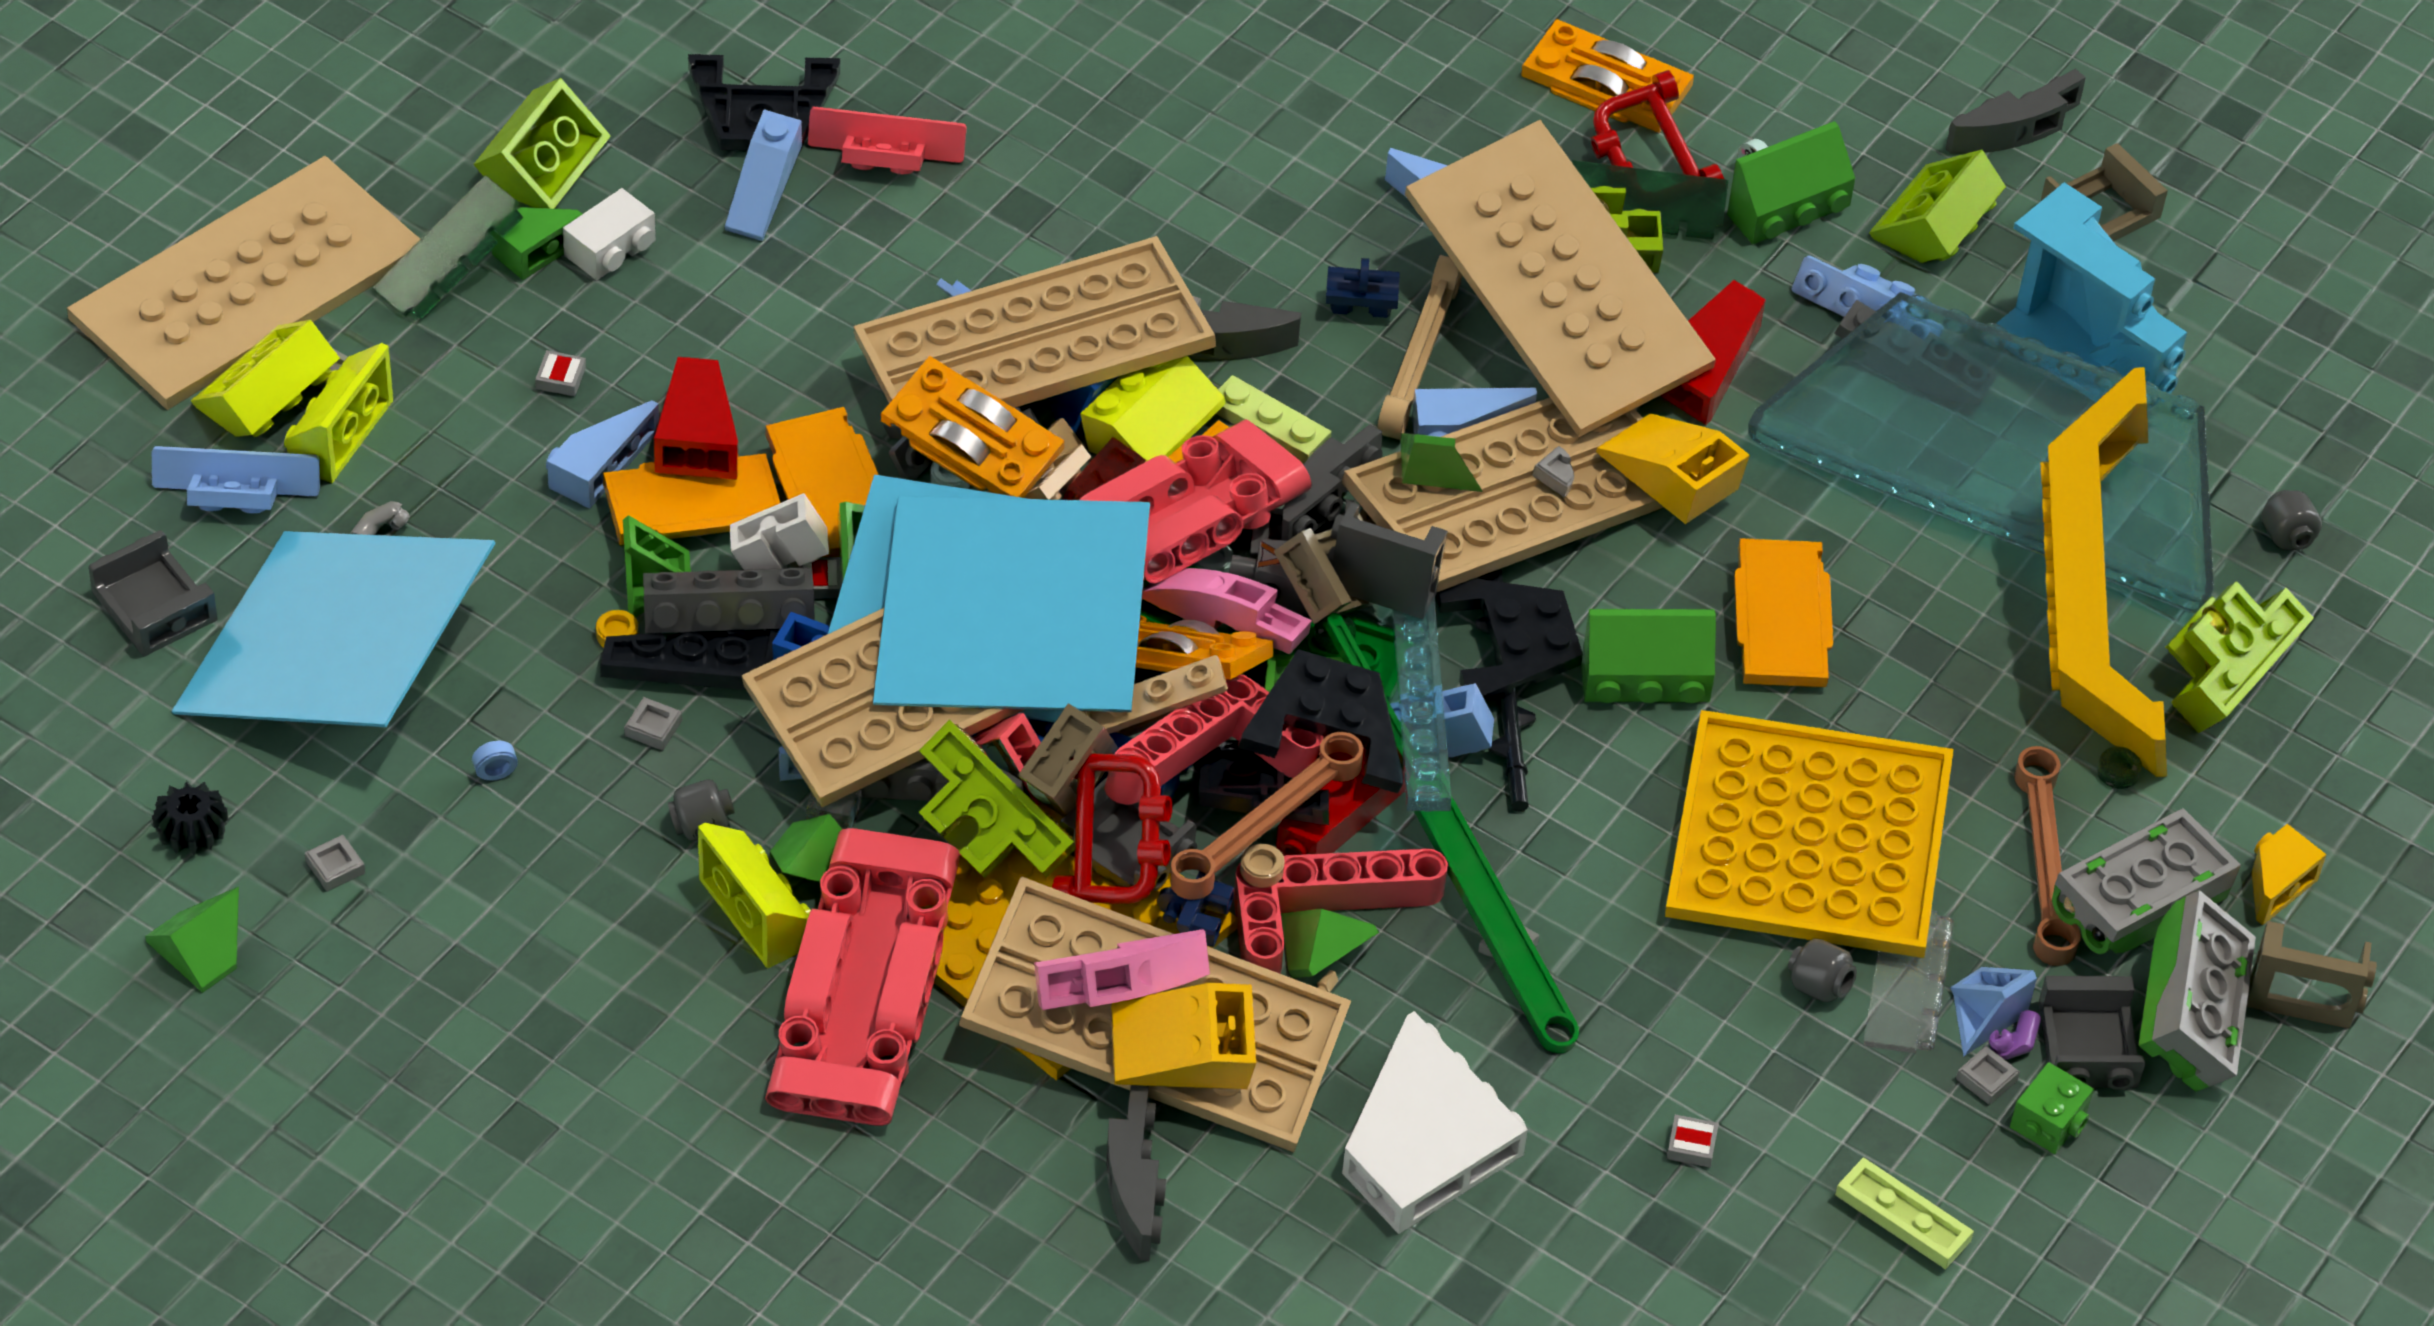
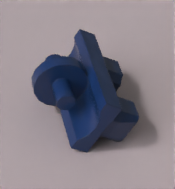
M1361 258L1360 269L1328 266L1325 304L1331 305L1333 314L1347 315L1353 311V306L1369 307L1368 313L1373 317L1387 318L1392 309H1398L1400 272L1369 270V258Z
M1199 871L1196 879L1202 878L1206 874ZM1214 880V888L1211 893L1204 898L1196 900L1182 898L1171 887H1166L1160 891L1157 898V906L1164 912L1163 920L1172 924L1178 918L1176 928L1180 933L1203 929L1206 934L1207 946L1214 947L1221 929V919L1204 913L1207 909L1227 915L1233 903L1234 887Z

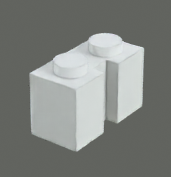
M623 188L563 227L564 256L596 281L610 271L617 270L624 262L626 253L634 256L639 251L646 250L656 241L655 213Z
M805 493L730 524L731 552L744 570L786 569L787 564L794 561L801 566L806 563L815 562L820 557L829 554L827 526Z

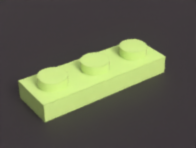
M1233 375L1218 389L1225 397L1226 404L1216 413L1217 415L1234 425L1242 420H1249L1303 464L1331 437V430Z
M1864 1157L1837 1185L1835 1196L1945 1270L1972 1240L1974 1233L1972 1229Z

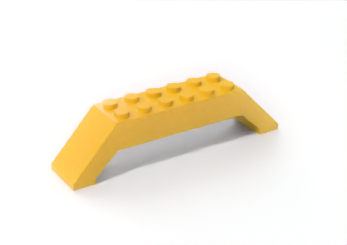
M2145 367L2133 368L2048 445L2049 461L2040 462L2048 602L2047 617L2050 644L2049 659L2052 691L2060 690L2061 706L2156 777H2166L2164 701L2152 702L2110 666L2101 481L2138 444L2149 443Z

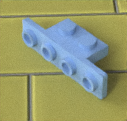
M1806 256L1801 263L1792 286L1794 293L1843 317L1846 316L1855 301L1858 300L1923 342L1930 333L1940 339L1946 325L1944 320L1921 310L1925 298L1915 294V289L1912 286L1901 281L1890 282L1880 277V272L1869 265L1858 264V266L1854 265L1841 271L1812 256Z
M155 446L152 450V485L155 488L186 489L187 506H199L204 511H218L225 507L240 508L245 513H261L265 510H271L277 494L317 496L320 491V458L318 455Z

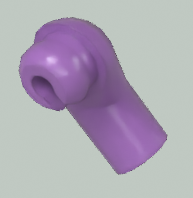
M2030 1010L2022 1011L2019 1015L2015 1032L2010 1033V1031L2003 1029L2002 1035H2000L1999 1031L1995 1030L1989 1037L1991 1050L2004 1060L2029 1053L2034 1047L2041 1021L2039 1014Z

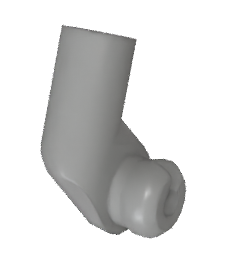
M390 501L366 512L350 534L375 535L386 523L392 529L399 530L409 520L410 515L401 508V503Z

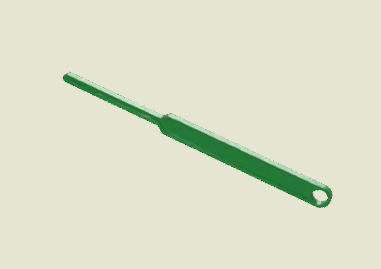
M1337 613L1330 614L1325 628L1343 662L1371 670L1342 616ZM1386 698L1401 768L1410 782L1406 794L1410 806L1433 848L1445 856L1448 862L1447 873L1539 1042L1546 1050L1553 1053H1566L1575 1046L1579 1036V1026L1443 778L1426 771ZM1554 1023L1564 1025L1570 1031L1572 1038L1565 1042L1555 1041L1548 1036L1545 1027Z

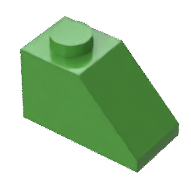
M520 207L490 226L492 255L519 278L524 280L564 255L563 227L577 219L582 213L576 209Z

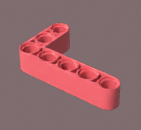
M1240 674L1231 680L1225 679L1228 687L1226 692L1174 710L1120 747L1115 754L1144 757L1154 765L1162 786L1230 737L1239 741L1242 733L1269 692L1245 675ZM1283 724L1280 747L1275 758L1258 753L1255 754L1278 771L1283 772L1284 775L1294 778L1317 760L1323 735ZM1109 772L1104 790L1111 800L1120 804L1130 805L1140 801L1143 795V781L1137 773Z
M1434 849L1284 856L1285 864L1282 879L1277 884L1266 888L1255 887L1247 883L1241 876L1240 862L1236 869L1234 907L1236 917L1238 918L1237 930L1241 959L1281 974L1284 950L1281 913L1321 908L1328 911L1434 905L1441 901L1444 896L1448 862L1445 856Z

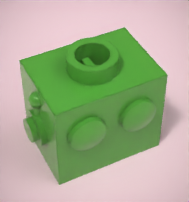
M2048 1062L2017 1100L2009 1128L2051 1153L2056 1154L2070 1135L2075 1138L2078 1137L2089 1119L2087 1112L2094 1088Z

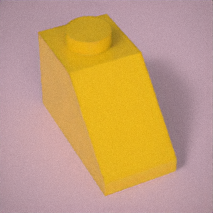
M2288 824L2275 834L2271 832L2265 834L2254 849L2257 855L2251 872L2256 920L2262 925L2318 881L2327 855Z

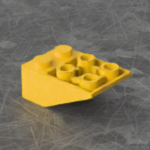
M1651 413L1596 449L1597 454L1684 524H1687L1739 489L1750 457L1746 451L1718 430Z
M1204 983L1111 1004L1115 1085L1248 1089L1256 1066L1251 984Z

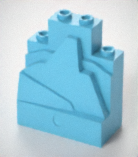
M2064 182L2014 224L2013 229L2029 238L2031 242L2016 307L1993 325L1990 333L2093 403H2096L2133 368L2145 367L2147 407L2149 408L2159 398H2167L2177 386L2178 378L2176 373L2178 366L2185 357L2186 352L2183 350L2187 332L2160 315L2153 307L2154 298L2151 294L2155 278L2142 270L2141 262L2116 246L2099 225L2102 207Z

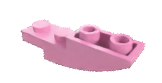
M1185 568L1161 582L1149 583L1142 591L1143 600L1183 619L1204 622L1215 630L1224 623L1239 632H1254L1257 638L1273 640V648L1290 654L1309 634L1312 620L1276 604L1278 590L1239 575L1216 570Z
M1202 929L1118 943V949L1035 962L1039 1006L1042 1010L1087 1003L1089 1007H1095L1158 993L1209 975L1205 931Z

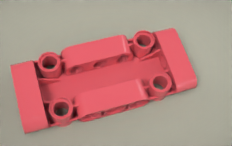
M1245 419L1213 437L1200 435L1189 438L1182 445L1183 459L1177 463L1165 455L1156 456L1081 497L1080 500L1150 502L1144 580L1150 583H1158L1231 544L1238 538L1243 528L1257 529L1267 524L1271 518L1272 510L1311 489V479L1307 469L1298 458L1252 422Z
M847 828L838 832L829 869L820 879L822 895L818 909L813 908L810 911L786 996L785 1021L781 1024L778 1035L780 1046L765 1096L767 1103L772 1107L786 1112L874 1126H883L891 1123L901 1082L909 1073L908 1056L911 1044L919 1040L942 954L943 929L948 923L949 916L947 907L961 854L956 847L941 841L862 829ZM841 892H847V893H848V894L843 895V896H836V894L841 893ZM926 905H932V906H934V907L929 908V909H922V908H921V907H924V906H926ZM798 1042H808L803 1046H793ZM886 1055H893V1056H895L894 1058H892V1059H890V1060H881V1059H880L881 1057H884V1056H886Z

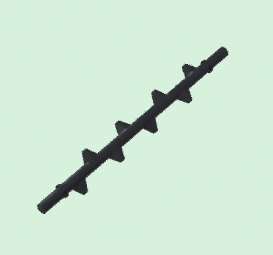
M1502 568L1479 577L1490 581L1503 582ZM1485 616L1475 620V628L1490 635ZM1495 653L1496 666H1499ZM1514 687L1512 688V694L1504 696L1503 693L1490 697L1500 700L1504 736L1492 741V746L1488 750L1507 760L1505 775L1509 778L1512 809L1524 811L1529 807L1526 785L1528 769L1524 764L1520 729L1534 723L1536 716L1535 713L1517 706L1516 688Z

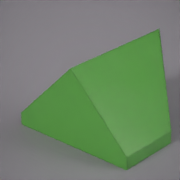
M1401 433L1402 483L1483 492L1456 450L1454 438Z
M628 515L623 519L628 612L636 618L644 613L643 573L691 572L690 554L686 548Z
M830 814L793 822L770 850V857L775 859L783 873L820 882L823 874L829 869L838 832L842 828Z
M239 887L180 911L145 936L146 942L202 993L237 969Z
M1322 908L1281 913L1287 966L1292 978L1314 976L1379 933L1373 924Z

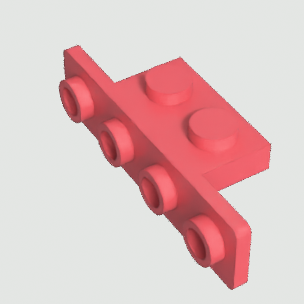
M812 107L809 117L808 145L842 150L841 163H849L855 169L871 170L876 166L890 168V171L896 174H911L914 171H920L924 159L955 163L963 162L967 126L964 123Z

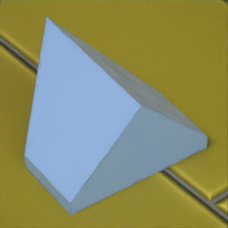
M1981 967L1950 987L1954 997L1963 1057L1987 1042L1995 1030H1998L1999 1033L2002 1032L2003 1029L2018 1021L2022 1011L2029 1010L2037 980L2034 970Z

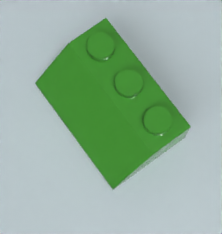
M1833 121L1736 159L1727 215L1752 245L1765 239L1775 238L1779 234L1798 226L1808 225L1813 220L1831 213L1840 212L1850 206L1855 176L1839 125Z
M1589 609L1581 663L1584 701L1603 703L1710 702L1715 677V609Z

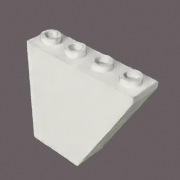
M1413 1011L1407 1015L1345 1147L1342 1174L1391 1227L1400 1234L1524 1155L1528 1129L1520 1115L1514 1111L1510 1112L1498 1099L1493 1087L1487 1082H1482L1470 1070L1465 1058L1460 1053L1453 1052L1443 1042L1438 1030L1431 1023H1425Z

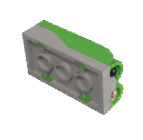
M2182 808L2060 872L2054 885L2052 903L2056 914L2063 922L2069 925L2077 924L2080 927L2084 942L2093 952L2104 954L2112 950L2114 953H2124L2154 938L2159 924L2172 904L2186 895L2200 890L2216 904L2227 899L2241 864Z
M2200 890L2186 895L2172 904L2158 926L2153 944L2138 1045L2152 1057L2160 1055L2167 1060L2172 1073L2176 1077L2182 1078V1081L2195 1092L2237 1076L2256 938Z

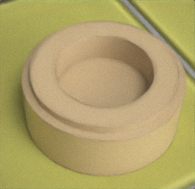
M1252 845L1242 854L1241 876L1252 886L1260 888L1271 887L1277 884L1283 877L1284 856L1280 850L1272 845Z

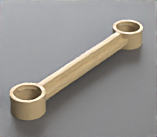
M1440 255L1438 258L1429 294L1391 394L1387 395L1383 402L1377 426L1382 431L1383 436L1401 440V433H1405L1411 406L1414 401L1415 389H1418L1450 302L1457 296L1462 274L1448 256Z

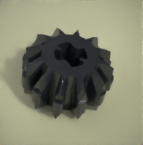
M186 780L183 788L177 789L169 785L167 796H157L156 810H154L152 820L153 827L156 828L162 845L171 844L176 854L184 848H189L191 853L195 855L197 847L203 846L212 850L214 840L223 839L228 812L218 790L209 791L205 782L195 788Z

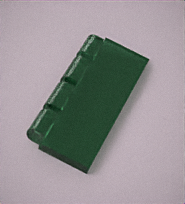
M1572 160L1573 165L1590 188L1599 186L1626 188L1622 211L1634 209L1660 211L1662 234L1678 236L1680 222H1687L1686 237L1713 240L1715 226L1723 227L1729 180Z
M485 175L372 288L405 317L412 311L414 315L422 319L441 300L433 291L436 287L447 294L470 272L462 263L465 258L476 266L498 244L495 238L490 235L493 230L504 238L523 219V216L515 209L519 203Z

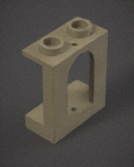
M2118 143L2105 149L2101 167L2066 183L2088 198L2112 188L2133 208V210L2101 225L2112 241L2161 218L2168 192L2161 183ZM2051 176L2045 179L2041 201L2060 186Z
M1358 514V519L1363 521L1360 514ZM1311 528L1303 530L1274 550L1276 557L1314 624L1326 621L1332 613L1344 615L1374 604L1349 596L1327 557L1332 546L1336 545V539L1331 538L1332 529L1318 534H1314Z
M1068 703L1018 776L1043 793L1051 803L1043 804L1065 817L1076 806L1077 779L1073 778L1091 753L1115 754L1119 748L1104 726ZM1095 771V786L1106 771Z
M2267 921L2251 970L2246 1007L2350 1029L2355 1012L2363 1013L2368 994V988L2366 987L2371 988L2374 982L2377 962L2370 961L2372 943L2365 942L2358 963L2281 947L2285 924ZM2275 972L2336 984L2348 990L2345 1004L2333 1006L2269 993Z

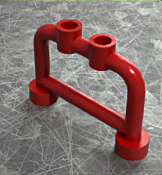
M1669 70L1653 75L1652 84L1602 102L1595 110L1593 116V125L1597 135L1591 137V146L1598 159L1608 156L1612 167L1606 169L1610 186L1612 188H1626V195L1632 202L1640 207L1650 209L1663 207L1705 192L1708 198L1726 193L1725 180L1717 164L1698 169L1666 103L1679 98L1677 83ZM1648 102L1687 182L1655 193H1648L1641 189L1637 182L1635 169L1632 163L1626 160L1621 149L1620 139L1616 131L1612 130L1608 123V119L1612 114Z
M1091 753L1073 778L1077 779L1074 876L1057 875L1053 880L1052 888L1091 903H1139L1148 897L1154 889L1158 876V866H1167L1170 861V843L1168 840L1159 839L1160 822L1170 821L1172 800L1170 796L1161 795L1159 774L1154 765L1144 757L1127 754ZM1095 771L1137 773L1143 781V795L1139 801L1142 837L1137 847V859L1141 865L1140 878L1135 885L1130 887L1091 885Z

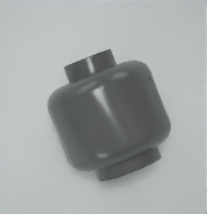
M2283 490L2275 493L2268 499L2261 514L2262 524L2272 541L2278 548L2287 551L2307 548L2318 537L2322 528V519L2312 501L2305 493L2297 490Z
M710 779L676 789L673 795L674 801L668 802L677 835L685 834L686 838L691 841L698 840L699 825L709 823L728 828L727 816L735 813L728 789L719 791L717 784Z
M1812 939L1804 947L1798 946L1793 951L1788 963V968L1792 971V984L1795 989L1821 1002H1832L1838 997H1845L1851 990L1857 974V969L1853 966V959L1850 953L1823 939Z

